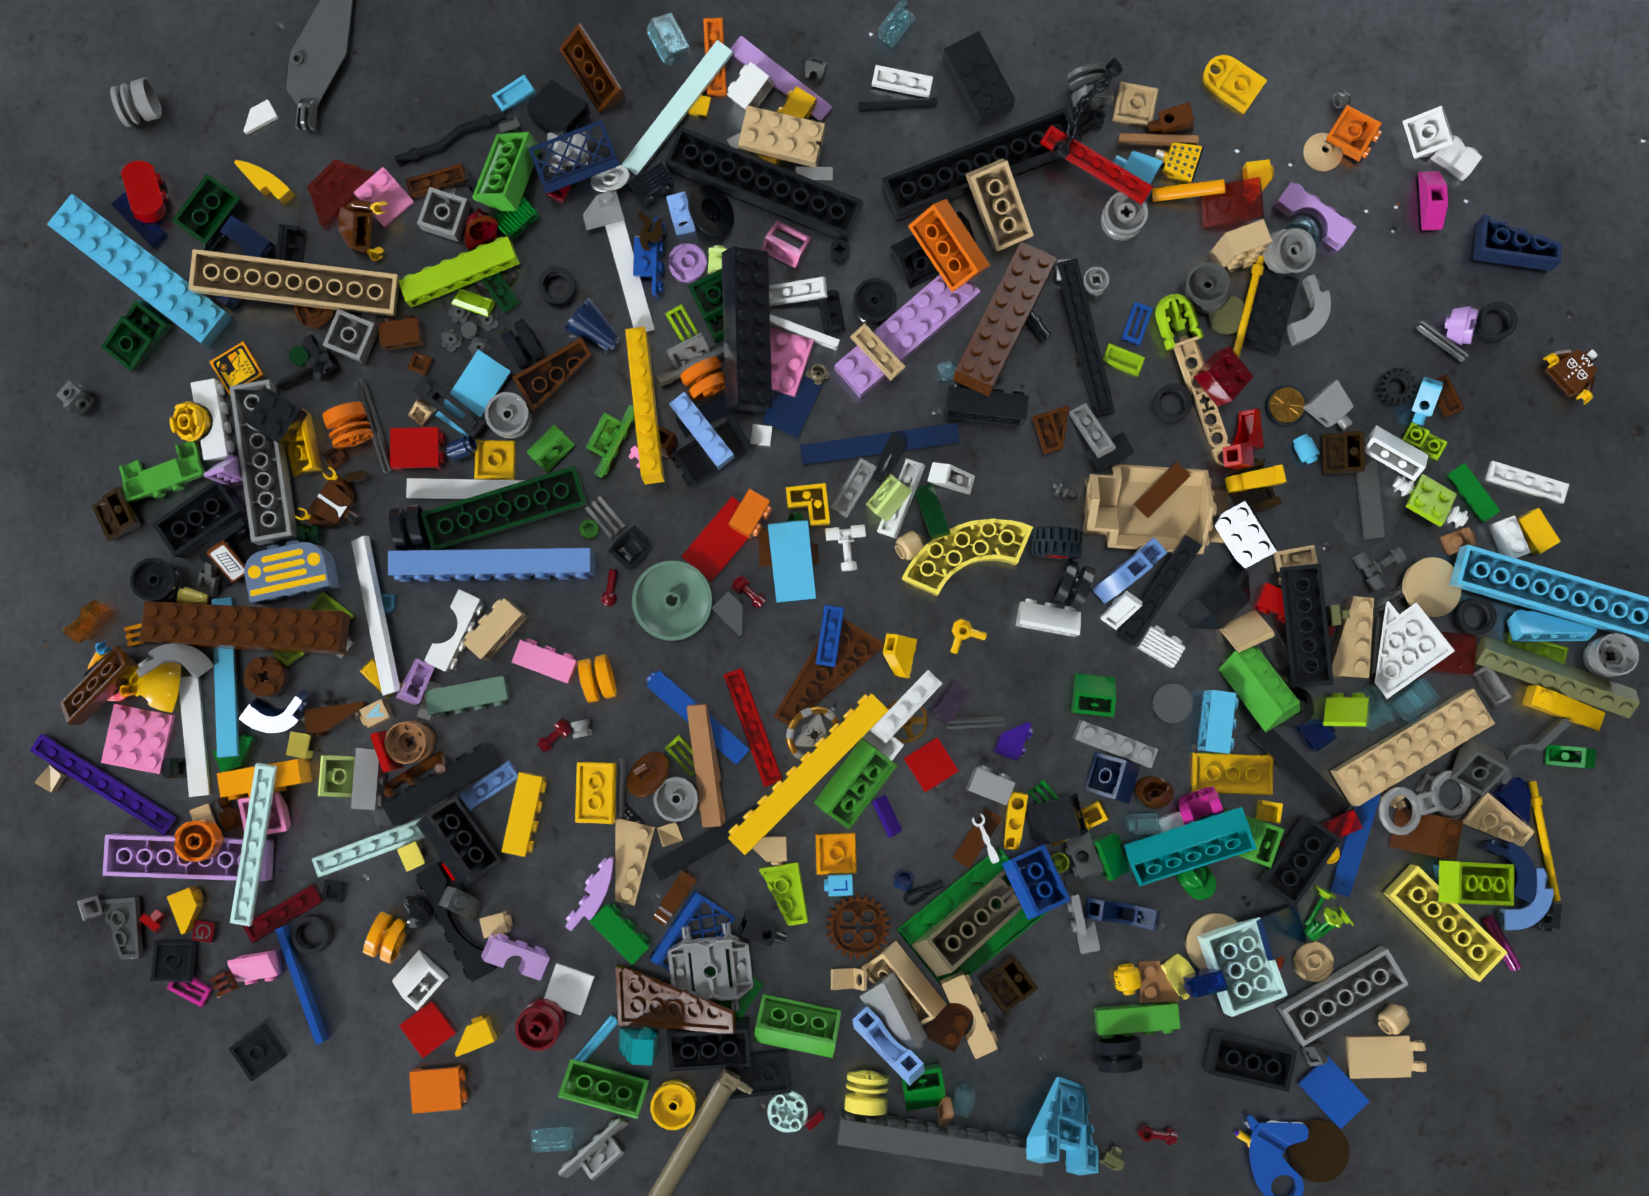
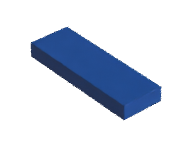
M824 605L816 657L817 665L836 666L844 607Z

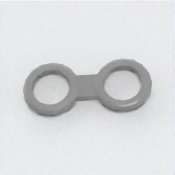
M1452 770L1443 771L1435 777L1428 791L1415 794L1412 790L1405 787H1394L1387 791L1380 802L1379 818L1383 826L1390 833L1407 835L1416 829L1422 815L1436 811L1441 816L1455 818L1464 814L1470 806L1472 790L1460 784L1462 788L1460 804L1452 810L1446 809L1439 799V790L1443 782L1451 778ZM1398 795L1405 796L1412 805V817L1403 827H1398L1391 822L1388 811L1391 801Z

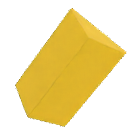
M307 412L306 418L286 447L293 477L324 471L312 416L309 412Z

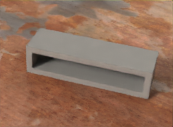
M1079 720L1072 738L1147 768H1152L1158 749L1083 720Z

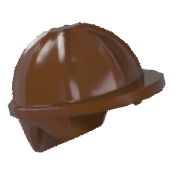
M1144 777L1136 785V795L1147 808L1163 809L1169 806L1174 797L1172 785L1159 777Z

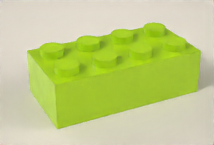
M1439 860V902L1514 906V865Z

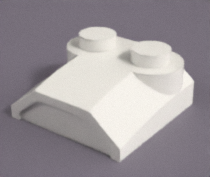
M1443 106L1402 121L1414 159L1427 157L1433 152L1454 144L1453 135Z
M550 132L547 134V141L558 136ZM576 134L573 136L571 143L582 148L586 137ZM562 141L555 142L552 150L563 155L567 144ZM586 142L584 149L588 151V146ZM569 145L565 156L576 161L580 150ZM582 151L578 162L585 166L588 165V153ZM551 152L548 159L549 165L558 168L562 157ZM564 158L560 170L565 172L572 171L575 163ZM577 164L575 169L581 168L582 166ZM549 167L550 173H556L555 169Z

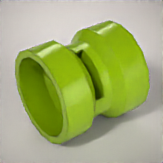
M1058 851L1049 854L1058 873L1065 872L1068 869L1069 860L1065 854Z

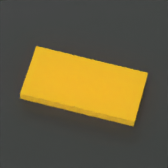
M1192 752L1191 793L1206 787H1214L1218 794L1273 795V759L1269 755Z

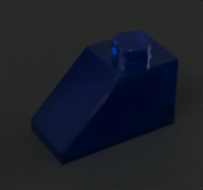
M1310 719L1303 725L1295 726L1312 752L1320 751L1337 738L1334 734L1336 732L1334 727L1323 726V721Z
M1513 777L1505 785L1501 783L1492 794L1524 823H1529L1531 821V792L1526 788V782L1520 777Z
M1203 968L1183 977L1185 981L1184 988L1190 997H1202L1228 990L1221 969Z

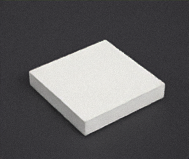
M556 963L544 999L554 1001L563 1010L581 1016L595 976Z

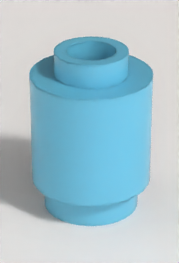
M1304 434L1293 440V447L1302 463L1306 462L1309 465L1318 460L1317 456L1320 455V452L1312 437Z

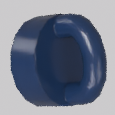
M905 870L896 872L893 880L894 886L904 891L911 890L914 883L913 874Z

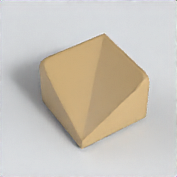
M49 765L35 783L49 792H58L67 774Z
M678 822L657 827L663 847L683 841Z

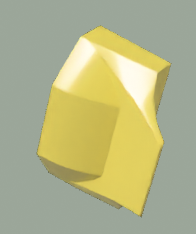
M1174 954L1161 965L1168 981L1183 1000L1188 999L1201 988L1199 976L1190 963L1179 954Z

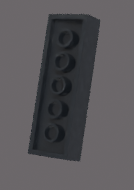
M1321 563L1279 567L1292 688L1333 686L1334 679Z

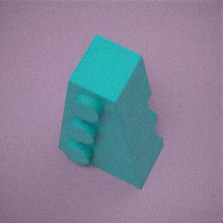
M620 1027L618 1052L622 1053V1056L626 1057V1060L632 1065L652 1066L658 1056L660 1030L651 1027H643V1029Z

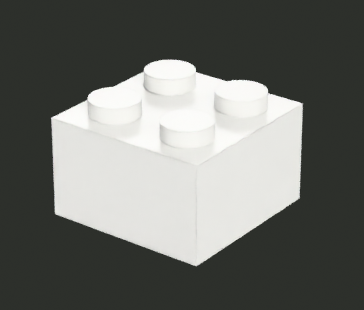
M750 62L749 65L746 64L741 69V76L737 81H733L728 87L729 92L727 93L745 111L747 106L758 108L775 85L774 81L766 73Z

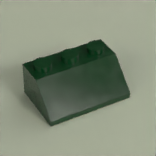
M207 173L171 221L204 245H207L241 197Z

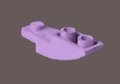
M613 856L609 859L605 857L598 865V868H600L596 875L592 873L586 880L587 886L584 890L590 896L586 894L578 903L581 907L577 912L573 910L566 918L568 923L565 927L568 930H574L584 916L591 920L599 911L612 883L615 869V858Z

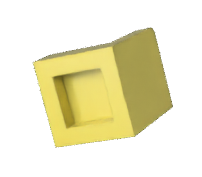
M291 731L286 755L312 759L314 751L308 750L311 735Z
M420 840L397 849L406 872L425 864L420 848H423Z

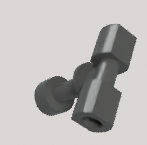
M1399 546L1390 550L1391 555L1379 562L1371 561L1365 551L1352 558L1358 569H1363L1368 578L1365 581L1372 592L1385 586L1380 577V574H1382L1381 569L1393 562L1400 564L1406 560L1405 553Z

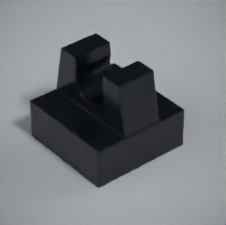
M165 758L163 760L165 765L163 777L165 779L187 778L185 758Z

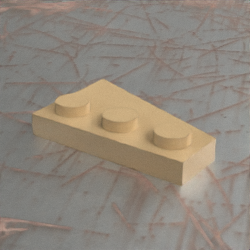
M1488 792L1480 797L1461 820L1466 826L1501 840L1512 842L1519 847H1523L1535 832Z

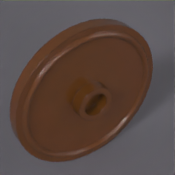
M657 751L647 753L639 758L627 776L626 784L628 791L636 797H646L658 790L669 772L668 758L663 753Z

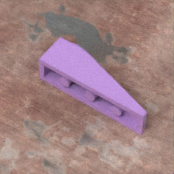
M236 455L224 458L225 461L217 463L204 473V477L231 488L243 485L240 458Z

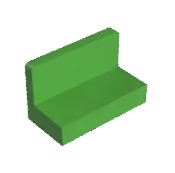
M553 425L527 450V454L548 473L575 444L558 427Z

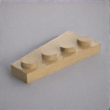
M616 818L615 901L632 906L636 905L655 830L654 826Z

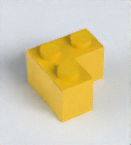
M826 483L786 487L788 510L808 508L810 527L830 525Z

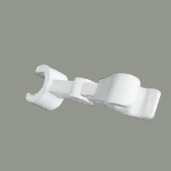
M980 814L983 819L980 824H977L974 817H972V823L974 826L979 827L982 832L991 862L993 864L999 862L996 850L991 846L990 838L983 827L985 817L983 814Z

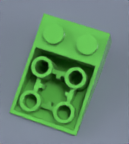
M1246 816L1257 849L1237 856L1271 868L1284 829Z

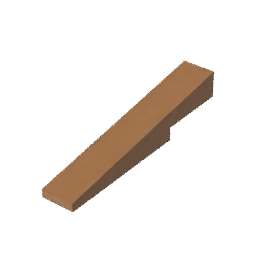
M707 704L688 705L687 714L702 827L722 826L726 821L719 785L722 778Z

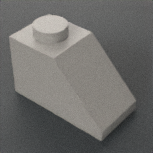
M616 190L599 194L594 198L583 213L586 230L625 220Z

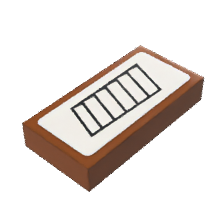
M224 539L207 550L209 557L232 583L244 576L245 564Z

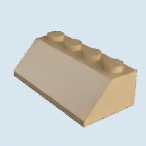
M897 941L886 946L860 968L867 970V978L872 984L894 972L921 1025L933 1020L947 1005Z

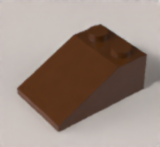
M1396 808L1393 823L1398 827L1406 825L1412 817V810L1401 809L1399 811ZM1432 814L1422 815L1416 829L1409 834L1396 835L1391 833L1388 847L1456 861L1463 821Z

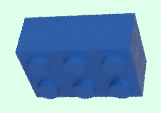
M1045 844L1002 863L1028 920L1071 900Z

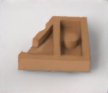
M1158 960L1138 961L1141 977L1139 1002H1179V997L1168 981Z

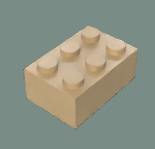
M505 598L497 600L492 606L493 611L489 615L485 614L478 622L480 625L475 630L472 629L466 634V640L463 644L481 660L489 661L529 617L511 600Z

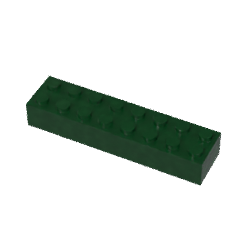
M571 466L421 512L431 549L445 550L582 508L589 504L578 468Z

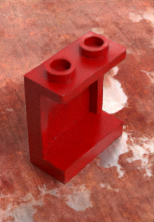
M438 427L390 428V468L393 470H403V468L442 469V464H445V453L442 452V444H445L444 432Z

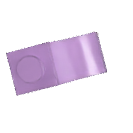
M415 659L408 674L403 679L400 691H398L395 698L411 705L419 704L435 667Z

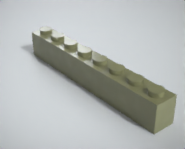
M1485 635L1482 636L1474 649L1476 664L1553 690L1626 718H1630L1640 704L1636 689Z

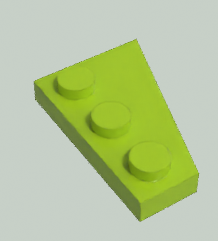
M799 862L759 868L787 925L808 923L809 918Z

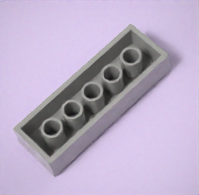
M1379 946L1331 974L1326 979L1278 1005L1277 1009L1297 1043L1304 1047L1409 984L1389 950Z

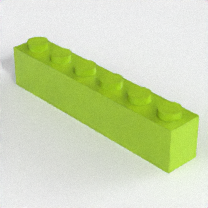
M499 237L492 243L477 246L475 250L462 252L458 257L442 260L440 264L433 267H425L416 274H408L398 282L405 302L413 308L521 263L509 237Z

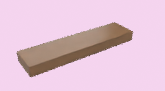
M1120 133L1116 140V147L1169 148L1174 142L1197 145L1199 136Z

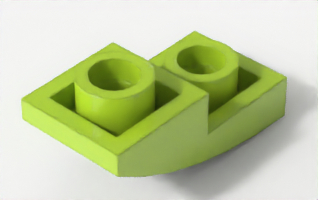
M1411 423L1402 439L1438 461L1448 443L1430 434L1429 430L1415 423Z

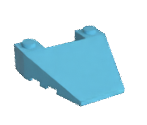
M1056 1077L1027 1137V1160L1037 1163L1060 1161V1149L1066 1150V1172L1076 1175L1099 1173L1097 1145H1093L1091 1133H1094L1093 1125H1089L1087 1113H1090L1084 1085Z

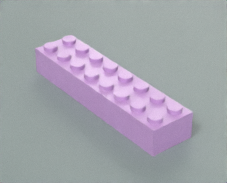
M939 275L873 332L903 363L979 297L981 291L972 281H969L956 291L951 292L941 275ZM858 346L835 364V371L860 399L886 377Z
M107 834L105 835L102 876L237 880L243 838L224 837L221 849L214 857L199 862L183 860L174 849L175 835ZM266 839L259 881L272 880L274 839Z

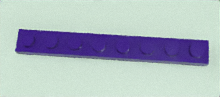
M40 734L30 749L32 753L162 835H167L177 820L176 816L46 734Z

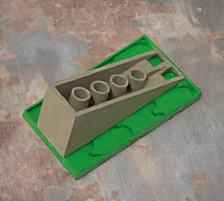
M1000 847L995 849L999 862L993 864L989 855H987L896 929L941 987L940 980L959 971H962L964 975L968 974L970 976L1048 913L1046 912L1035 918L1027 919L1002 866V863L1010 859Z

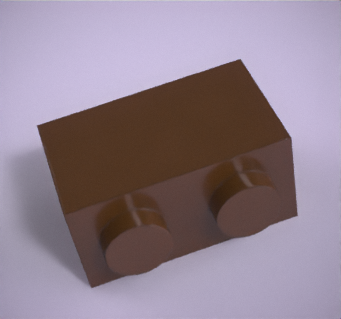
M404 316L402 320L389 318L378 323L380 346L384 350L424 345L422 322L417 317L415 318V316Z

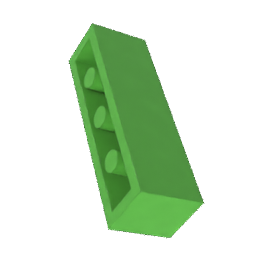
M1176 1002L1094 1008L1096 1033L1102 1036V1038H1113L1114 1034L1130 1037L1134 1036V1033L1142 1032L1143 1035L1155 1034V1031L1163 1030V1033H1174L1175 1029H1181L1179 1008Z

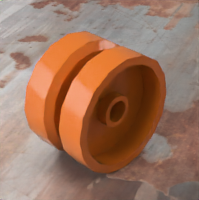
M718 356L704 359L681 373L680 378L684 386L690 387L688 393L693 402L709 398L725 389V372H720L723 365Z

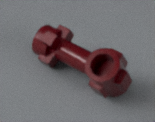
M742 575L739 578L737 577L733 581L731 588L739 595L742 592L753 600L752 605L760 609L767 601L765 595L762 593L758 595L748 586L750 582Z
M561 718L553 726L555 730L547 738L541 737L537 746L544 753L553 748L551 744L559 736L562 735L565 738L573 730L567 720L564 721Z
M1143 1125L1137 1131L1143 1142H1148L1152 1139L1165 1140L1166 1145L1176 1144L1177 1131H1173L1170 1128L1163 1132L1150 1130L1149 1125Z

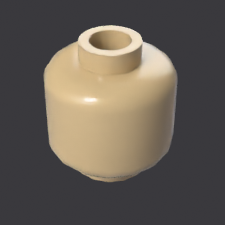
M909 531L897 538L895 545L896 553L901 559L912 560L924 547L925 539L920 533L917 534L914 531Z
M1390 1004L1378 1015V1024L1385 1033L1397 1035L1409 1025V1013L1402 1005Z

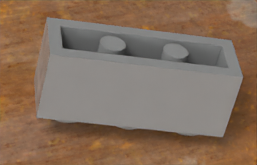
M356 748L351 809L379 810L380 806L383 805L384 795L381 794V790L385 784L386 777L383 774L374 748Z

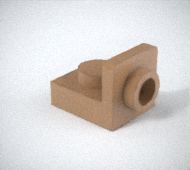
M1469 527L1440 537L1447 556L1458 552L1461 546H1476V536Z

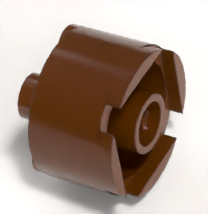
M263 656L254 658L247 665L244 672L245 687L254 695L261 697L277 696L285 692L291 682V673L287 665L275 657Z

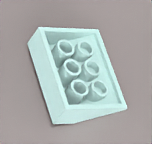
M1260 917L1217 928L1197 936L1224 1014L1231 1017L1288 996L1276 961L1267 960L1256 923L1257 920L1261 919Z

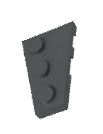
M139 896L99 900L106 914V917H104L106 923L110 925L113 932L112 939L120 960L142 958L143 945L141 921H139L141 917Z

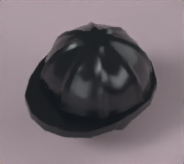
M407 896L403 905L407 909L408 914L403 918V921L406 923L404 933L409 935L413 929L417 930L426 927L432 919L433 912L423 897Z

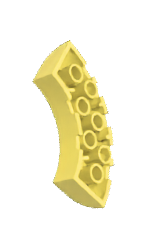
M985 519L969 521L950 528V535L933 539L920 550L907 567L902 580L914 587L938 596L947 580L957 571L968 565L982 561H1001L1016 565L1019 562L1033 526L1012 520Z

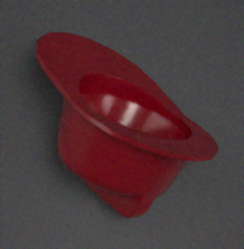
M477 208V212L472 213L466 220L465 245L470 251L475 250L479 245L492 243L496 239L498 227L496 219L483 212L480 208Z

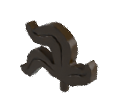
M641 210L638 213V218L644 223V227L641 230V234L636 233L635 237L640 238L639 241L643 250L650 251L651 248L648 247V242H658L664 235L661 225L664 220L662 218L657 219L654 224V230L650 231L653 223L648 216L643 215Z

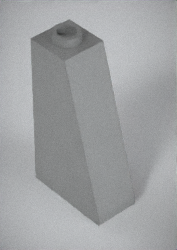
M894 972L870 985L867 991H864L859 996L864 1004L882 1021L892 1037L904 1048L910 1049L915 1053L923 1047L922 1042L926 1039L927 1035Z

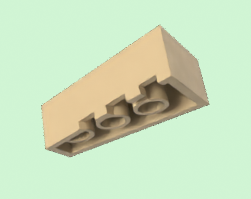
M1357 596L1347 598L1343 610H1349L1350 618L1341 619V625H1339L1338 631L1335 634V641L1331 650L1334 677L1369 678L1374 598Z

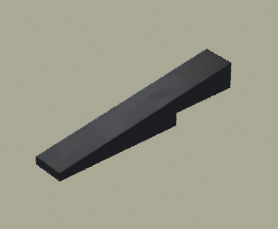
M1259 725L1249 736L1277 762V765L1333 817L1344 813L1349 808L1350 804L1273 728L1265 733Z

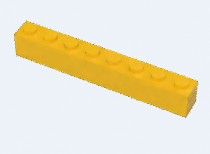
M645 326L625 329L641 477L645 485L665 482L649 337Z

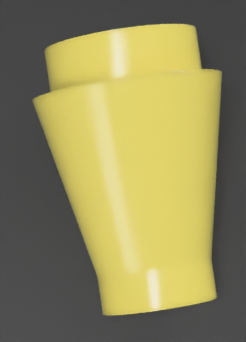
M188 587L179 588L177 603L208 604L209 595Z

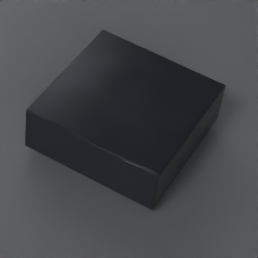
M326 879L324 881L322 900L342 903L346 882Z

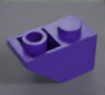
M1025 722L1000 733L993 752L1014 761H1018V758L1022 759L1026 750L1023 747L1025 740H1029L1033 729L1030 728L1032 724Z

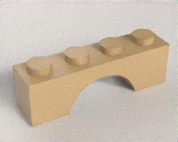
M959 971L940 980L949 1002L965 1005L973 1014L972 1027L965 1037L975 1059L997 1050L998 1048L995 1043L999 1042L994 1030L990 1031L987 1026L990 1021L986 1012L981 1013L979 1005L982 1003L978 994H973L970 989L973 983L969 975H964L962 971Z

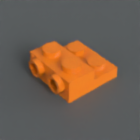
M1347 105L1328 134L1326 141L1343 149V154L1359 162L1362 157L1367 158L1372 149L1369 147L1371 142H1377L1382 133L1380 131L1382 123Z

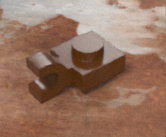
M228 797L218 798L219 806L223 809V812L218 813L224 832L243 826L239 806L234 808L232 800L228 801Z

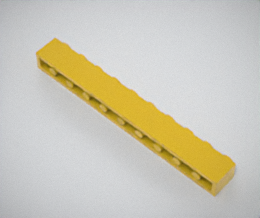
M872 693L869 696L865 694L857 702L859 706L855 710L851 708L843 716L845 720L840 725L836 723L829 730L831 734L826 739L822 737L815 744L817 748L812 754L808 751L800 759L803 763L798 768L793 766L786 773L788 778L784 782L779 780L771 788L774 792L769 797L765 794L757 802L759 807L755 811L750 809L743 816L745 821L740 826L736 823L728 831L731 834L728 839L744 855L889 711Z

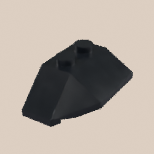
M1233 559L1178 615L1191 628H1223L1250 601L1249 573L1245 569L1242 570L1237 561Z

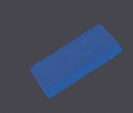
M1327 1057L1329 1061L1326 1064L1313 1066L1297 1083L1336 1126L1341 1129L1370 1101L1341 1069Z

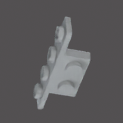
M699 333L667 349L666 352L673 367L656 375L661 386L672 384L676 379L680 378L681 373L687 368L713 356L723 358L724 341L709 348L702 333Z
M1073 872L1064 874L1067 892L1071 899L1067 902V908L1069 912H1072L1073 920H1071L1072 931L1076 932L1080 953L1085 954L1099 951L1100 945L1095 921L1084 917L1087 897H1089L1086 880L1080 882L1079 877L1075 878Z
M622 1118L612 1120L608 1124V1128L596 1134L589 1145L582 1147L572 1160L566 1161L562 1165V1169L558 1171V1174L569 1178L582 1166L590 1180L594 1181L624 1154V1151L614 1137L629 1123Z

